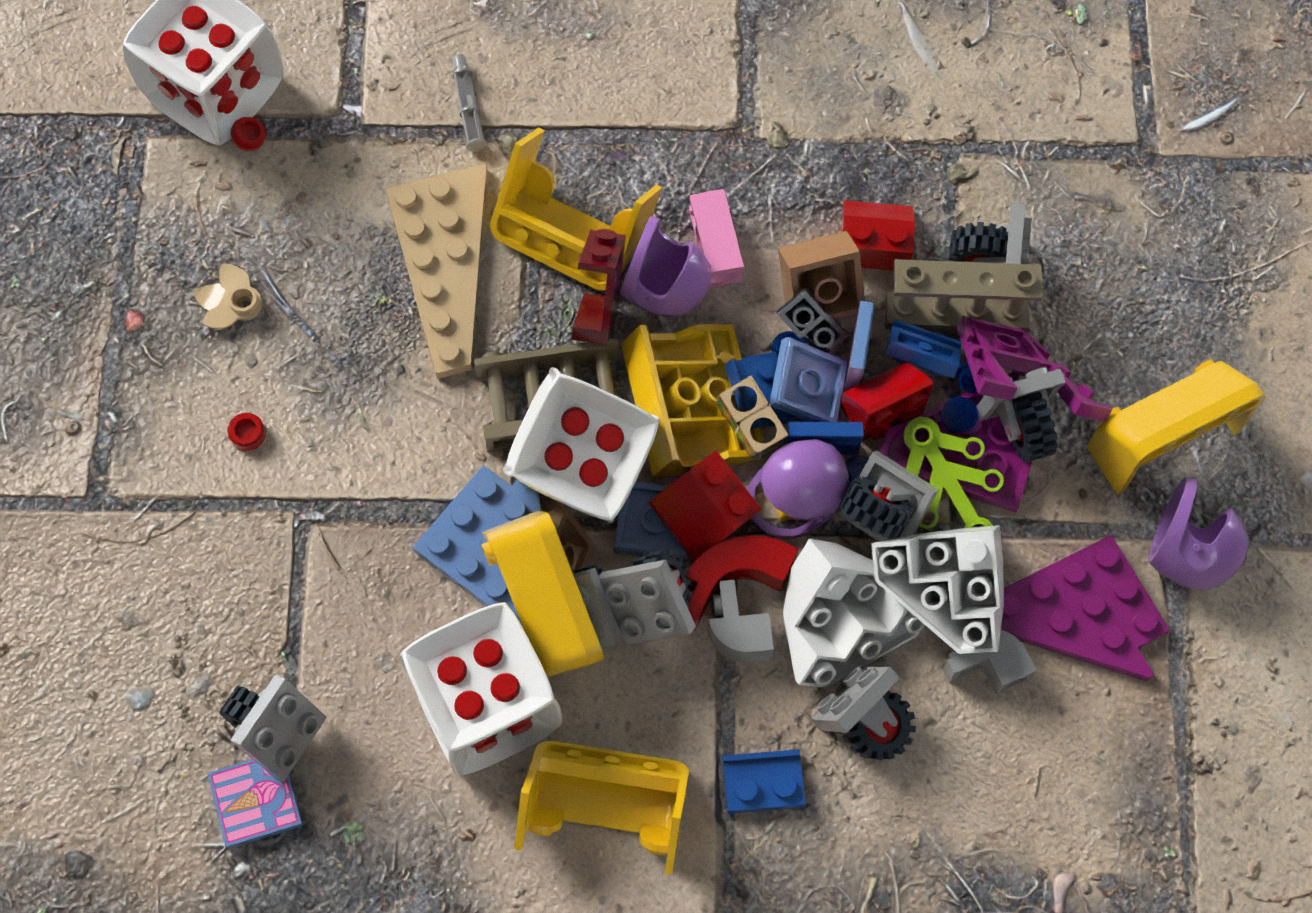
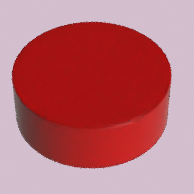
M252 413L238 414L230 421L227 428L231 443L242 451H251L258 448L266 437V429L262 420Z

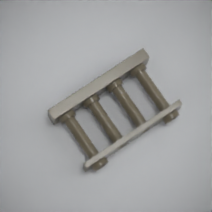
M895 259L894 291H887L885 296V329H891L894 319L928 331L958 332L957 327L964 315L1023 329L1028 333L1030 329L1029 301H1042L1043 298L1042 265Z
M618 338L609 339L607 345L587 342L510 354L491 352L484 354L481 358H475L474 364L477 379L488 378L494 421L490 425H483L487 452L511 449L523 421L508 419L502 376L524 373L528 406L530 407L540 387L538 371L547 370L552 367L560 368L561 374L576 378L575 365L595 363L599 388L615 395L610 360L619 359Z

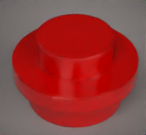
M242 117L234 122L230 136L232 142L239 149L255 151L263 145L266 132L264 126L257 119Z

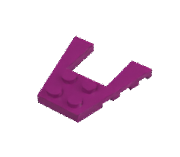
M962 316L957 329L979 394L1012 401L1018 388L1003 368L1011 369L1025 377L1027 373L1039 368L1046 367L1048 372L1061 369L1065 384L1057 393L1074 415L1107 421L1112 408L1108 404L1095 403L1092 400L1095 393L1085 384H1080L1078 388L1068 379L1071 371L1063 364L1048 361L1050 353L1025 330Z

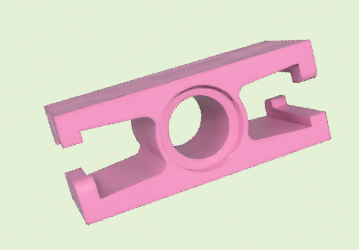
M720 189L690 195L691 205L689 206V214L697 246L703 251L711 265L710 288L742 282L743 276L741 271H744V265L725 190Z

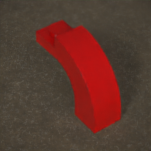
M754 535L727 539L702 553L689 568V573L686 574V579H691V586H688V589L694 591L692 597L687 599L690 603L688 610L696 625L693 631H696L712 599V594L719 590V581L754 580L781 592L790 575L791 567L797 559L799 549L774 538Z

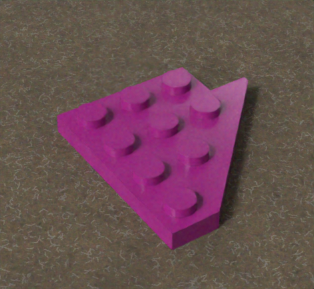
M1015 372L1007 374L1013 379V382L1019 380V374ZM977 389L915 417L932 419L938 425L940 432L963 439L979 438L984 443L985 450L982 457L977 460L966 458L963 452L939 448V450L948 462L982 471L990 469L999 471L1003 475L1004 483L996 492H989L981 485L958 479L957 481L968 498L1017 512L1032 461L1023 462L1018 457L1017 449L1014 450L1012 446L1013 441H1009L999 416L983 421L979 420L976 406L984 396L979 394ZM911 420L887 430L880 451L881 454L905 469L911 450L904 441V430ZM924 428L918 429L915 433V439L918 442H926L930 436L928 430ZM970 442L966 446V451L969 455L975 456L980 453L981 447L977 442ZM924 456L918 477L929 483L933 468L927 457ZM988 474L985 478V483L988 487L995 488L999 485L1000 479L996 474Z
M1112 535L1004 588L1001 630L1012 634L1020 642L1140 680L1148 681L1154 676L1139 649L1167 635L1170 630Z

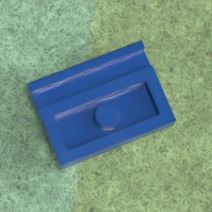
M894 319L889 331L886 355L903 364L908 362L926 368L928 372L937 376L955 377L959 367L962 342Z
M776 352L743 357L742 360L734 361V359L729 360L725 364V369L731 387L752 375L768 403H770L778 360ZM740 386L733 391L739 411L747 412L755 407L757 395L752 388ZM772 407L782 425L794 422L798 418ZM762 417L752 423L750 431L754 428L761 427L762 429L776 425L771 419Z
M788 422V437L785 445L791 442L817 439L833 445L841 455H858L862 442L861 438H863V422Z
M799 749L724 755L722 757L727 814L805 807Z

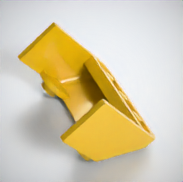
M537 128L514 145L490 222L491 232L499 242L596 290H605L606 273L578 269V262L590 230L609 229L616 232V234L626 235L623 273L636 251L649 216H652L662 187L656 184L635 201L633 209H624L616 214L611 226L552 198L555 188L554 175L546 166L535 161L545 131Z
M1212 359L1207 360L1194 369V374L1123 410L1119 407L1112 408L1107 421H1101L1102 423L1097 427L1087 448L1116 494L1119 495L1126 490L1140 466L1226 423L1233 435L1240 433L1266 398L1258 383L1223 361L1214 363Z
M538 510L482 532L484 539L487 540L486 543L481 544L489 566L497 564L501 571L520 623L547 677L604 660L599 640L550 515L547 512Z
M559 741L541 742L536 746L521 790L514 849L522 850L528 831L539 836H549L561 829L563 821L640 833L639 843L649 853L655 855L667 854L664 874L672 875L689 768L679 761Z

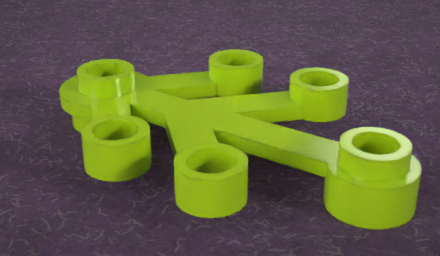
M918 417L911 420L904 430V441L911 450L906 469L918 476L924 456H926L933 468L929 484L939 489L928 511L933 512L935 515L934 522L931 525H924L921 522L919 526L924 529H931L937 525L939 521L937 510L943 487L966 524L964 528H972L976 524H981L984 527L993 526L988 519L977 515L957 479L981 485L989 492H996L1004 483L1003 475L994 469L982 471L948 462L939 450V448L963 452L966 458L977 460L984 454V443L976 437L963 439L941 433L936 422L930 418ZM924 428L928 430L930 436L926 442H918L915 439V433L918 429ZM977 442L981 447L980 453L975 456L969 455L966 451L968 443ZM988 474H996L999 477L1000 483L997 487L990 488L986 485L985 478Z

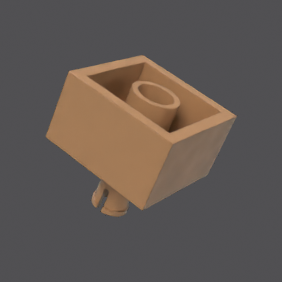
M847 231L778 248L785 303L805 288L836 320L858 315L860 301H865L860 251Z

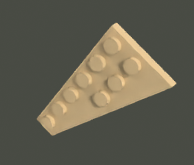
M487 163L385 188L437 379L472 370L477 288L483 234L482 224L485 208V186L488 170Z

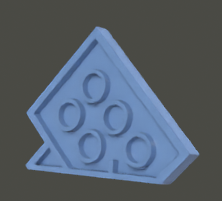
M483 465L412 547L413 551L485 607L497 603H508L510 609L519 620L501 571L497 564L489 566L481 546L487 540L484 539L482 532L535 511H541L539 492L526 486L519 480H516L511 486Z

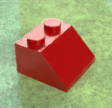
M843 200L841 232L847 231L859 249L861 268L894 271L895 259L912 260L915 233L913 206Z
M717 450L693 466L648 502L692 561L696 560L710 547L718 544L761 510V507Z

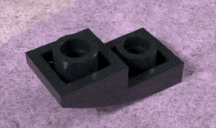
M805 288L776 311L780 318L800 339L802 338L808 345L826 353L830 352L848 337L846 330Z

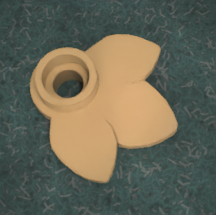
M221 264L219 270L220 283L200 287L193 292L199 305L208 311L203 319V325L212 329H225L238 320L253 319L260 313L263 306L261 295L256 289L251 287L248 274L243 269L231 264ZM244 301L251 302V304L245 308L239 307L240 304Z

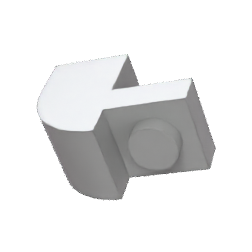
M735 580L719 581L718 594H712L714 616H721V618L709 619L708 622L709 637L715 648L725 657L739 662L772 660L774 645L770 614L739 616Z
M1004 630L1000 631L997 652L958 654L954 650L948 655L950 659L947 660L943 668L949 683L983 668L997 695L1030 681L1037 671L1024 645L1015 636Z

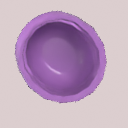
M649 216L619 295L634 306L652 314L675 318L694 310L709 291L711 265L703 251L693 241L685 243L676 242V239L669 238L661 231L660 218Z
M817 439L791 442L770 455L763 468L754 476L747 491L754 498L756 487L761 481L766 498L776 509L791 517L810 520L794 529H782L766 523L758 513L751 517V520L761 531L781 539L807 536L824 526L834 515L848 490L849 475L844 457L833 445Z
M1184 477L1175 489L1158 525L1149 551L1148 563L1158 573L1179 586L1204 591L1219 587L1236 574L1246 559L1250 540L1242 519L1233 509H1227L1205 528H1200L1190 523L1188 519L1195 498L1197 478Z

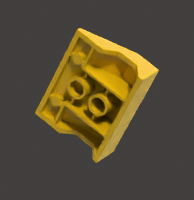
M700 324L677 333H649L646 325H639L621 343L635 405L649 414L660 418L656 436L648 454L652 476L683 475L715 450H717L728 466L754 461L755 459H752L745 451L716 403V398L719 394L731 388L725 364L732 359L734 361L742 360L733 324ZM732 393L731 403L739 411L734 393ZM760 427L752 429L750 431L752 438L758 443L764 444Z

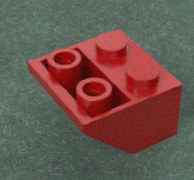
M906 362L843 392L840 407L849 422H863L862 442L871 437L873 440H877L886 436L887 430L891 429V427L923 414L933 382L927 375Z

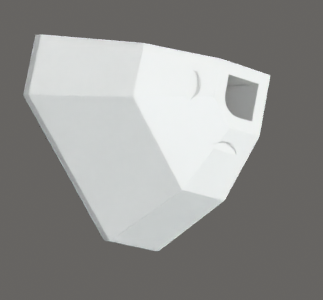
M1000 526L927 532L872 543L875 582L958 654L998 651L1004 607L1003 553Z
M809 539L791 567L783 618L794 676L799 685L827 688L845 678L853 669L857 667L862 668L917 637L919 632L926 626L875 582L873 560L837 543Z

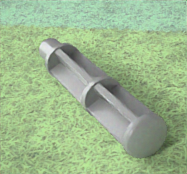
M460 54L452 58L454 66L452 78L455 80L460 105L459 114L463 120L467 140L466 148L469 151L478 152L483 150L487 143L483 137L479 117L480 109L476 103L471 78L472 70L467 66L466 57Z

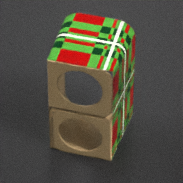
M752 375L722 392L716 398L718 407L752 459H762L785 444L788 433ZM748 386L755 391L757 403L752 410L741 412L733 407L731 395L736 388ZM762 417L771 419L777 428L775 438L771 442L764 444L755 441L750 433L752 423Z

